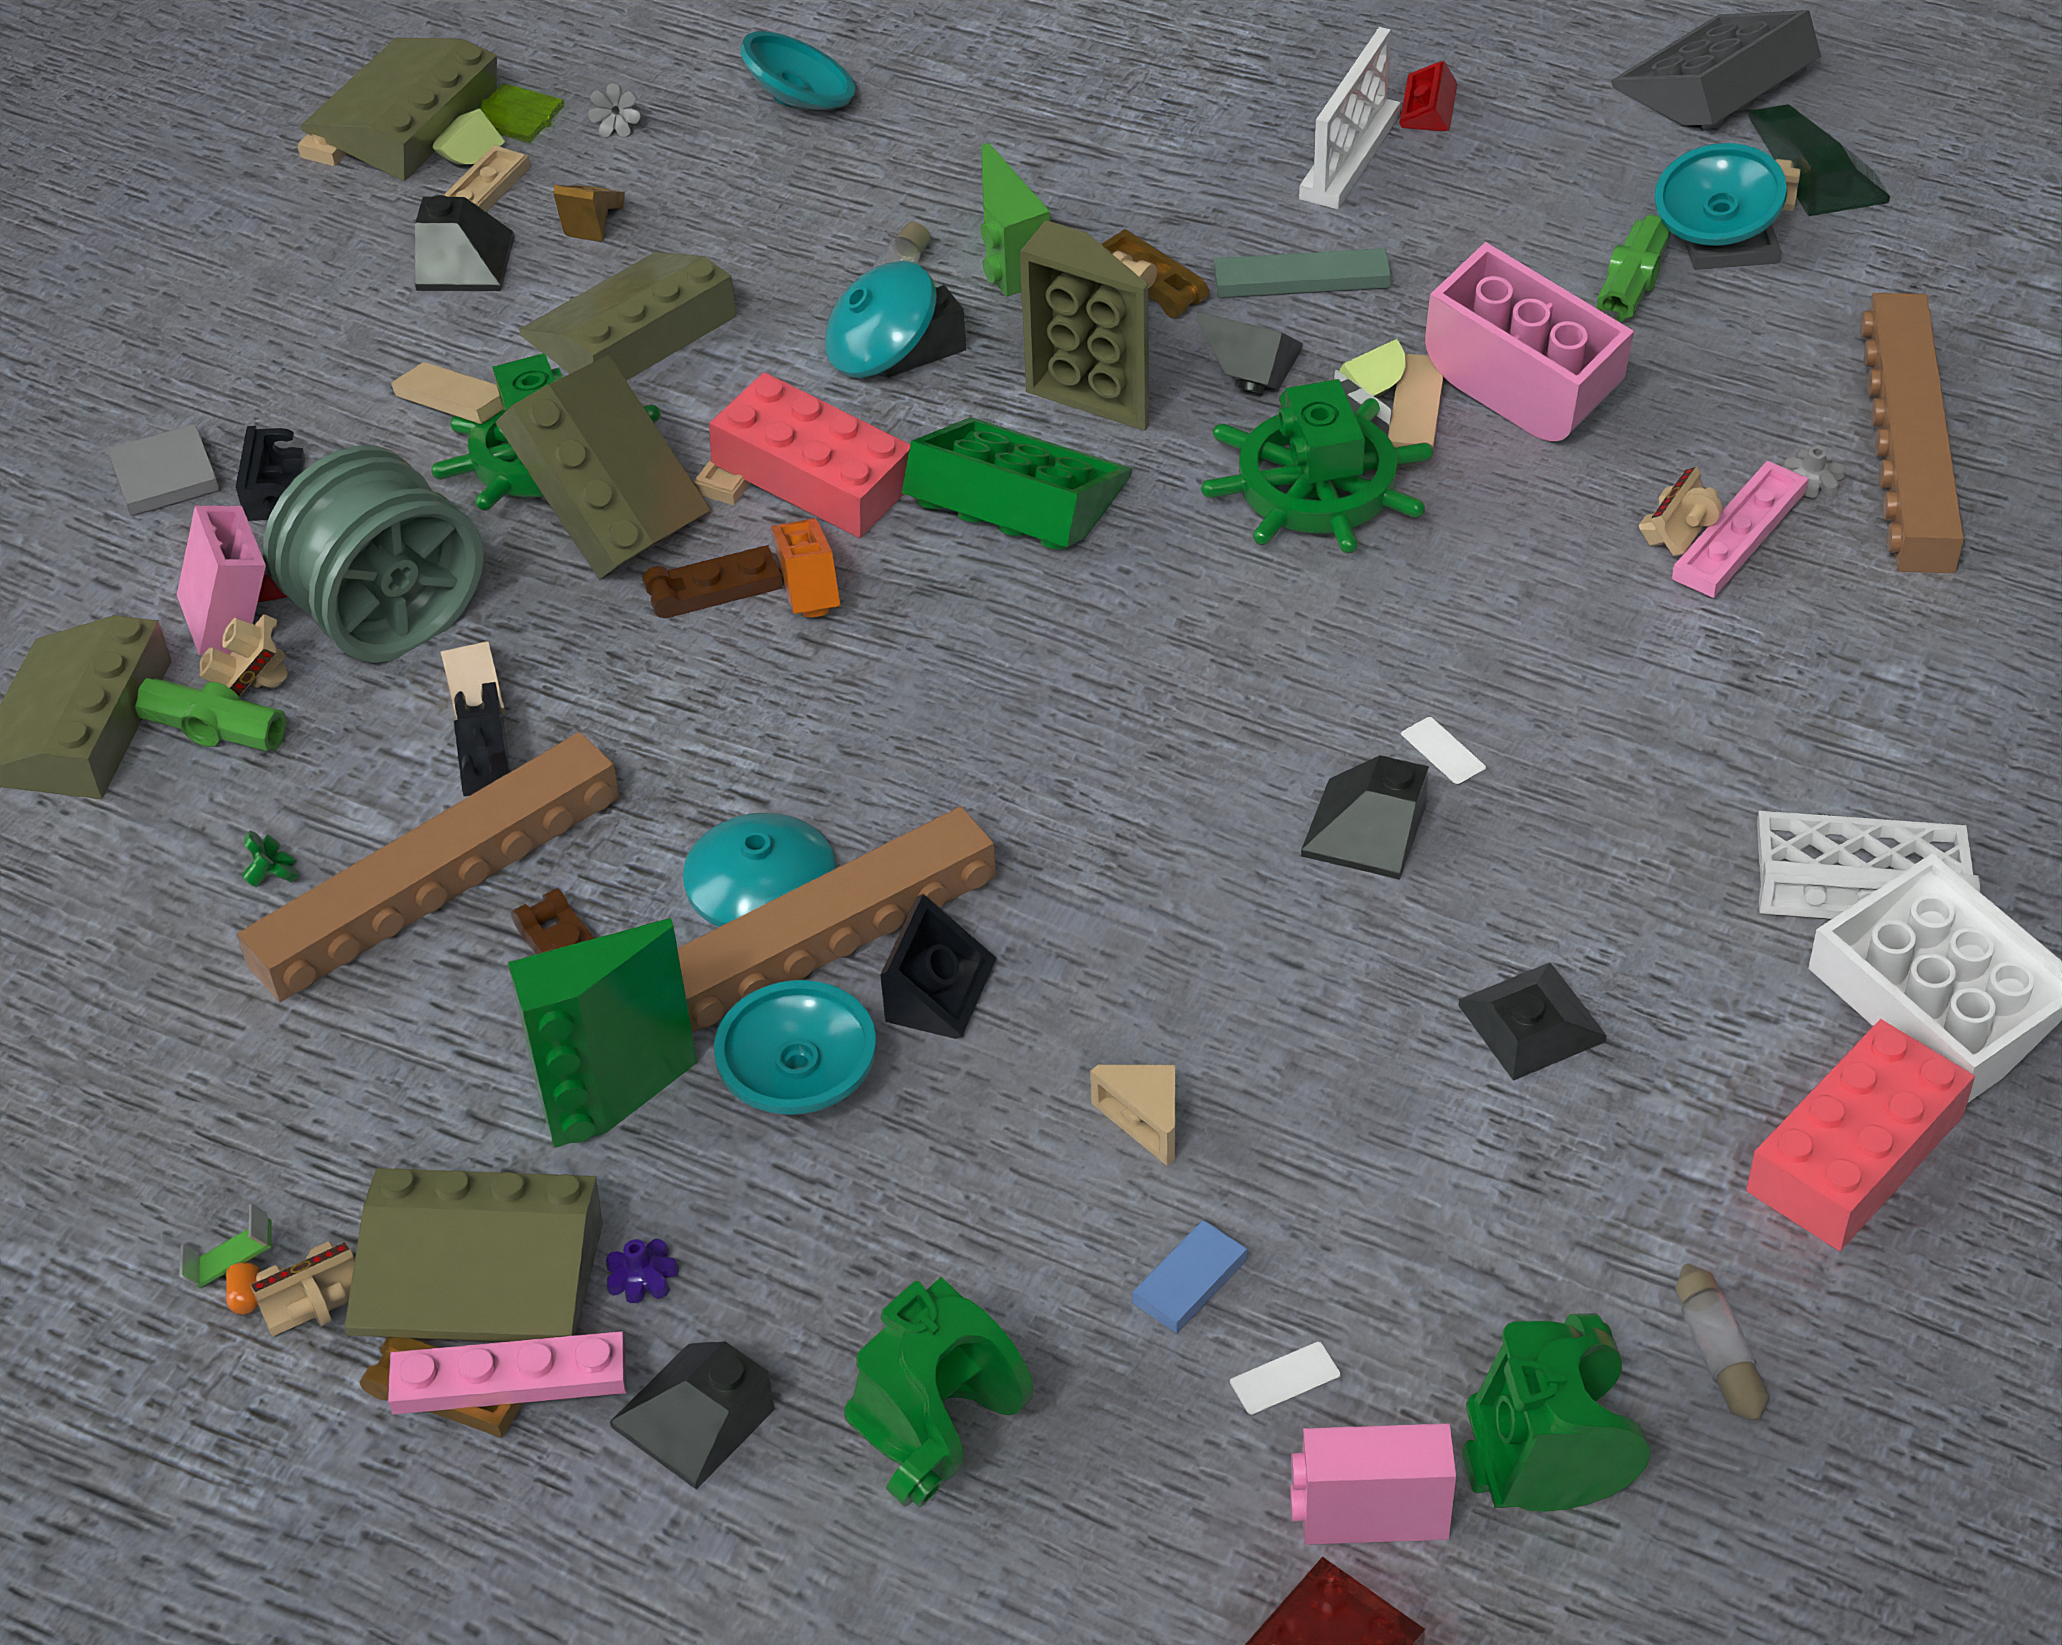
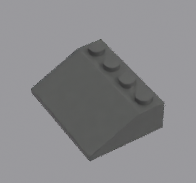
M1809 10L1718 14L1612 79L1611 82L1614 89L1682 125H1701L1702 129H1711L1726 122L1725 117L1731 113L1752 106L1753 99L1779 89L1780 82L1786 78L1804 73L1807 70L1806 66L1820 58L1821 53Z

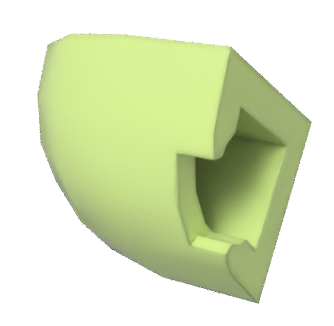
M477 109L458 116L439 135L432 147L440 156L448 161L464 165L475 164L494 145L501 146L505 141L481 109Z
M1395 339L1343 363L1339 372L1377 398L1386 393L1401 379L1406 368L1405 352L1398 339Z

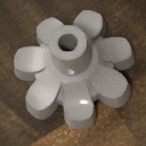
M610 83L607 86V94L597 90L591 94V102L598 107L590 109L588 117L591 122H602L598 129L599 134L603 137H609L616 129L620 137H627L631 133L630 123H638L641 117V113L632 108V105L637 100L635 94L631 91L622 94L621 86L616 83Z
M1817 445L1810 447L1809 450L1800 451L1796 458H1787L1783 465L1784 468L1809 478L1804 495L1810 498H1815L1819 495V488L1827 496L1836 495L1838 493L1837 480L1844 478V467L1842 464L1832 463V456L1827 454L1824 447Z

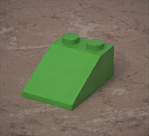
M990 143L981 145L984 223L981 224L980 229L986 247V258L983 259L982 265L989 282L996 283L1008 297L1022 292L1020 250L1045 220L1050 221V211Z

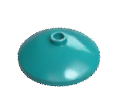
M767 31L749 33L742 41L740 53L746 68L759 85L771 94L778 103L788 107H798L807 110H831L845 106L852 100L855 94V84L850 75L835 60L813 46L783 34Z
M1737 143L1706 145L1681 155L1663 171L1655 187V207L1658 217L1662 220V224L1674 235L1686 241L1702 245L1733 244L1761 233L1778 218L1786 202V178L1780 165L1770 155L1757 148Z
M895 261L874 267L857 278L839 297L827 322L824 343L825 352L830 363L846 376L862 378L883 372L904 358L919 342L933 317L937 294L935 283L930 274L914 262Z
M750 813L731 818L714 826L696 841L684 863V888L693 909L706 921L721 927L836 869L835 858L827 839L807 822L778 813Z
M810 980L778 982L748 994L727 1012L718 1027L714 1041L716 1068L727 1089L742 1102L759 1110L777 1114L810 1113L842 1101L864 1082L873 1066L877 1049L874 1024L864 1006L855 997L838 987Z

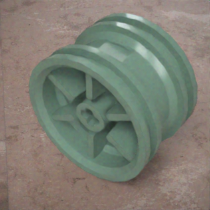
M376 445L352 446L338 450L310 465L292 481L278 499L269 516L263 536V560L266 565L267 574L276 587L287 595L296 606L308 614H312L313 619L323 633L332 639L342 651L355 659L371 663L393 661L448 630L465 611L476 591L483 568L484 550L481 535L472 520L443 495L432 491L425 478L412 468L406 460L394 451Z

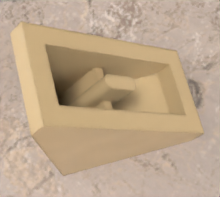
M489 641L440 651L456 720L458 719L454 703L455 695L462 691L467 705L478 706L483 702L481 699L482 684L496 682L502 715H505Z
M1097 1065L1090 1070L1091 1104L1166 1166L1175 1161V1065Z

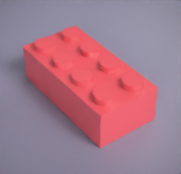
M765 372L756 378L709 423L712 463L734 475L739 474L743 476L746 481L858 538H861L904 495L902 494V487L910 449L909 443Z
M1880 1018L1754 1151L1746 1191L1841 1252L1962 1119L1975 1075Z

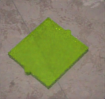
M503 83L488 99L482 100V106L479 109H481L500 135L531 143L545 127L551 126V120L564 107V100Z

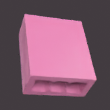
M242 506L194 507L177 597L199 655H203L209 647L229 655L232 651L222 647L225 629L234 617L253 624L266 565Z
M1450 1423L1303 1429L1302 1453L1291 1454L1292 1485H1290V1510L1292 1522L1303 1521L1305 1545L1449 1540L1456 1483Z

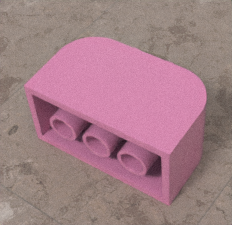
M1485 242L1430 294L1425 345L1433 365L1453 386L1531 435L1546 441H1560L1566 438L1623 381L1627 370L1634 331Z

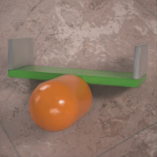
M250 1204L249 1229L200 1257L198 1251L184 1243L181 1244L179 1277L201 1288L226 1274V1304L228 1308L238 1315L252 1313L258 1307V1303L250 1285L257 1282V1273L261 1271L258 1266L245 1262L271 1248L272 1220L268 1218V1213L254 1204Z

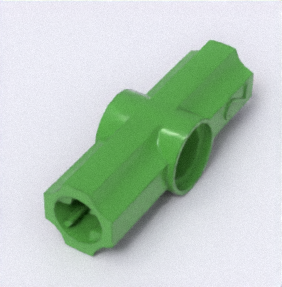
M1647 214L1644 219L1635 221L1624 245H1616L1613 251L1607 279L1598 295L1596 308L1618 312L1617 321L1620 323L1626 318L1633 317L1644 292H1652L1656 283L1661 257L1670 241L1671 234L1662 224L1660 217Z
M146 678L138 689V698L135 704L138 718L180 728L190 740L207 747L215 746L222 739L264 751H276L284 740V730L287 724L284 711L240 700L239 696L232 689L218 682L206 683L202 690L158 678Z

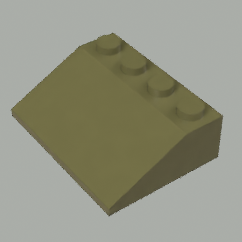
M396 37L303 122L301 130L311 136L313 134L323 137L327 144L405 181L435 152L432 147L435 140L458 116L480 109L497 92V55L465 39Z
M1045 220L1020 250L1026 392L1146 431L1149 427L1148 284L1087 232Z
M654 252L519 329L520 336L542 353H545L547 357L568 373L577 371L610 355L627 381L737 317L732 276L705 256Z
M610 355L539 389L512 405L496 421V424L599 580L711 511Z
M113 615L35 639L0 704V787L103 799L142 721V718H138L135 709L138 689L146 678L162 680L171 663V657L159 620Z
M376 1168L362 1210L344 1327L346 1335L501 1342L575 1336L603 1226L597 1177L569 1174Z

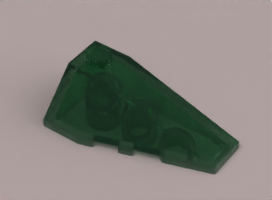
M1786 104L1749 111V119L1773 159L1791 160L1794 168L1801 169L1796 197L1808 216L1889 203L1890 195L1875 171L1791 105Z

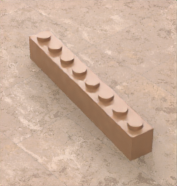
M1873 293L1869 311H1862L1860 336L1867 338L1864 346V366L1871 367L1868 373L1867 392L1868 396H1875L1872 402L1871 423L1872 426H1879L1875 438L1876 457H1883L1879 469L1880 488H1887L1883 500L1884 520H1891L1887 533L1888 552H1895L1898 572L1956 573L1964 537L1927 294Z
M581 732L572 735L239 931L237 937L247 967L279 1003L298 991L306 989L313 982L331 971L351 962L356 956L386 938L394 936L401 929L429 912L437 910L444 903L469 888L482 883L489 876L514 861L522 859L527 853L552 838L565 833L572 826L597 811L605 809L609 804L619 799L620 795L614 764Z
M960 806L679 947L678 954L692 1033L703 1027L715 1024L737 1002L760 988L778 982L801 980L812 971L839 957L850 955L857 948L878 937L893 933L900 926L904 925L917 896L925 894L940 908L956 897L970 890L982 887L996 877L994 843Z

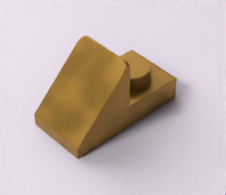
M554 185L553 192L562 229L568 237L598 242L603 241L608 209H623L625 192L587 185Z

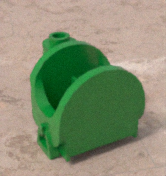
M942 1277L936 1280L927 1290L921 1282H912L882 1310L880 1319L887 1326L861 1348L857 1354L856 1365L859 1369L855 1391L853 1397L844 1408V1416L847 1422L883 1455L901 1465L889 1480L886 1490L904 1507L913 1502L918 1507L925 1505L937 1493L943 1482L949 1480L964 1463L963 1447L943 1404L948 1398L973 1400L996 1413L1011 1416L1022 1410L1033 1397L1034 1386L1031 1374L1011 1339L982 1308L970 1299L960 1295Z
M1596 1313L1570 1314L1564 1323L1553 1321H1514L1508 1323L1502 1331L1503 1344L1479 1391L1472 1394L1466 1402V1411L1475 1440H1467L1461 1453L1473 1492L1483 1493L1490 1491L1494 1508L1520 1507L1527 1511L1549 1512L1589 1505L1626 1488L1647 1467L1650 1459V1446L1645 1432L1638 1423L1628 1417L1615 1414L1596 1402L1614 1386L1622 1371V1359L1609 1325L1603 1323L1601 1317Z

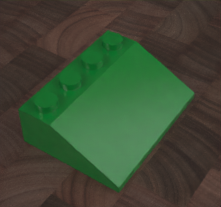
M969 417L911 441L902 494L917 498V504L930 509L948 508L957 511V516L965 521L977 523L987 521L999 525V531L1013 536H1024L1027 534L1039 538L1040 544L1045 547L1063 550L1087 537L1131 477L1132 468Z
M671 918L508 962L539 1100L554 1148L569 1143L583 1142L590 1137L607 1133L697 1064L674 925Z

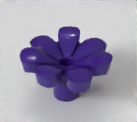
M657 1238L649 1242L647 1246L639 1239L631 1240L625 1244L623 1248L624 1253L615 1251L608 1255L606 1259L607 1270L613 1273L607 1278V1290L613 1296L619 1295L625 1290V1298L629 1303L641 1302L644 1299L645 1290H649L654 1298H663L670 1291L664 1277H673L679 1272V1265L676 1260L666 1257L669 1253L667 1245L664 1241Z

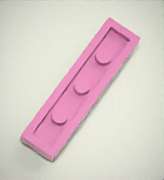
M1767 460L1723 509V513L1717 522L1708 526L1674 564L1672 579L1714 598L1806 493L1809 478Z
M623 1331L390 1352L388 1403L392 1415L626 1393V1344Z

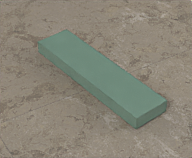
M1386 248L1214 258V276L1217 297L1219 298L1388 288L1391 283Z

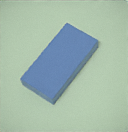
M1202 1220L1132 1292V1304L1177 1334L1247 1261V1248L1205 1220Z

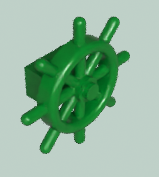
M545 353L493 366L492 369L504 410L483 424L454 416L451 419L450 426L456 433L469 435V453L436 462L432 466V475L439 480L475 471L479 480L487 486L478 494L475 500L476 506L482 511L490 510L504 495L544 497L496 424V421L515 403L562 378L559 367L551 369ZM656 405L643 406L653 423L660 419L661 411Z
M1339 379L1285 388V391L1279 397L1282 408L1278 409V415L1262 422L1250 434L1226 424H1218L1213 429V436L1217 441L1241 450L1239 475L1206 480L1201 486V492L1207 498L1243 493L1248 504L1265 518L1253 532V539L1259 545L1269 543L1281 527L1303 533H1334L1340 549L1344 553L1349 554L1353 553L1358 547V541L1352 528L1368 522L1385 507L1413 518H1419L1425 512V505L1421 500L1394 489L1397 466L1429 460L1434 453L1432 445L1422 442L1394 447L1388 436L1371 422L1380 411L1377 400L1374 398L1366 399L1353 413ZM1290 444V449L1283 447ZM1264 459L1283 466L1262 471L1259 469ZM1376 469V474L1371 481L1357 476L1363 474L1364 471ZM1293 484L1286 494L1275 488ZM1339 488L1352 494L1339 498L1336 489Z

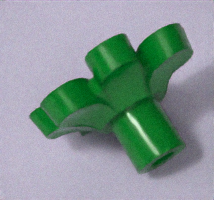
M251 830L244 838V845L251 852L253 862L242 873V877L250 885L258 887L268 874L276 875L289 882H293L300 876L298 870L292 866L297 860L287 852H278L280 844L275 838L267 834L262 839L256 832Z

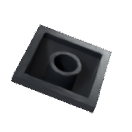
M925 894L916 897L880 974L885 1022L957 1039L963 1036L997 958Z

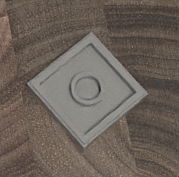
M196 424L107 448L130 516L219 490Z

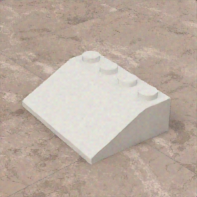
M1933 853L1816 929L1808 969L1872 1026L1881 1018L1975 1075L1968 1103L2002 1080L2062 1021V961Z

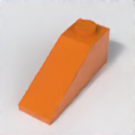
M817 519L771 526L777 557L793 614L802 613L803 617H819L828 614L830 608L841 606L832 550Z

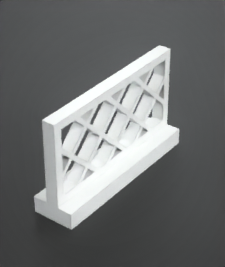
M1382 27L1377 29L1317 117L1314 165L1300 184V200L1339 209L1399 118L1401 102L1387 99L1391 29Z
M1771 811L1758 812L1757 833L1761 881L1759 913L1833 919L1915 865L1905 858L1913 852L1923 858L1931 853L1935 854L1980 892L1979 875H1973L1966 825ZM1770 830L1790 831L1796 837L1785 841ZM1825 835H1842L1849 840L1838 845L1825 837ZM1893 838L1901 844L1891 849L1877 839ZM1932 841L1954 843L1955 847L1944 853L1929 843ZM1812 845L1824 854L1813 859L1802 852L1801 849ZM1863 848L1877 858L1866 863L1852 853Z

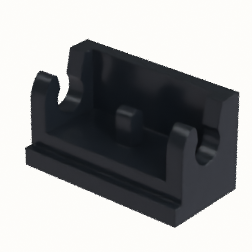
M247 426L235 488L240 505L243 507L248 521L268 520L282 493L303 472L305 462L303 448H279L275 445L277 441L288 442L293 440L294 432L289 429H257L256 426Z
M496 682L482 684L481 699L483 702L478 706L467 705L462 691H459L454 698L458 719L454 720L464 797L471 796L511 772L504 719Z

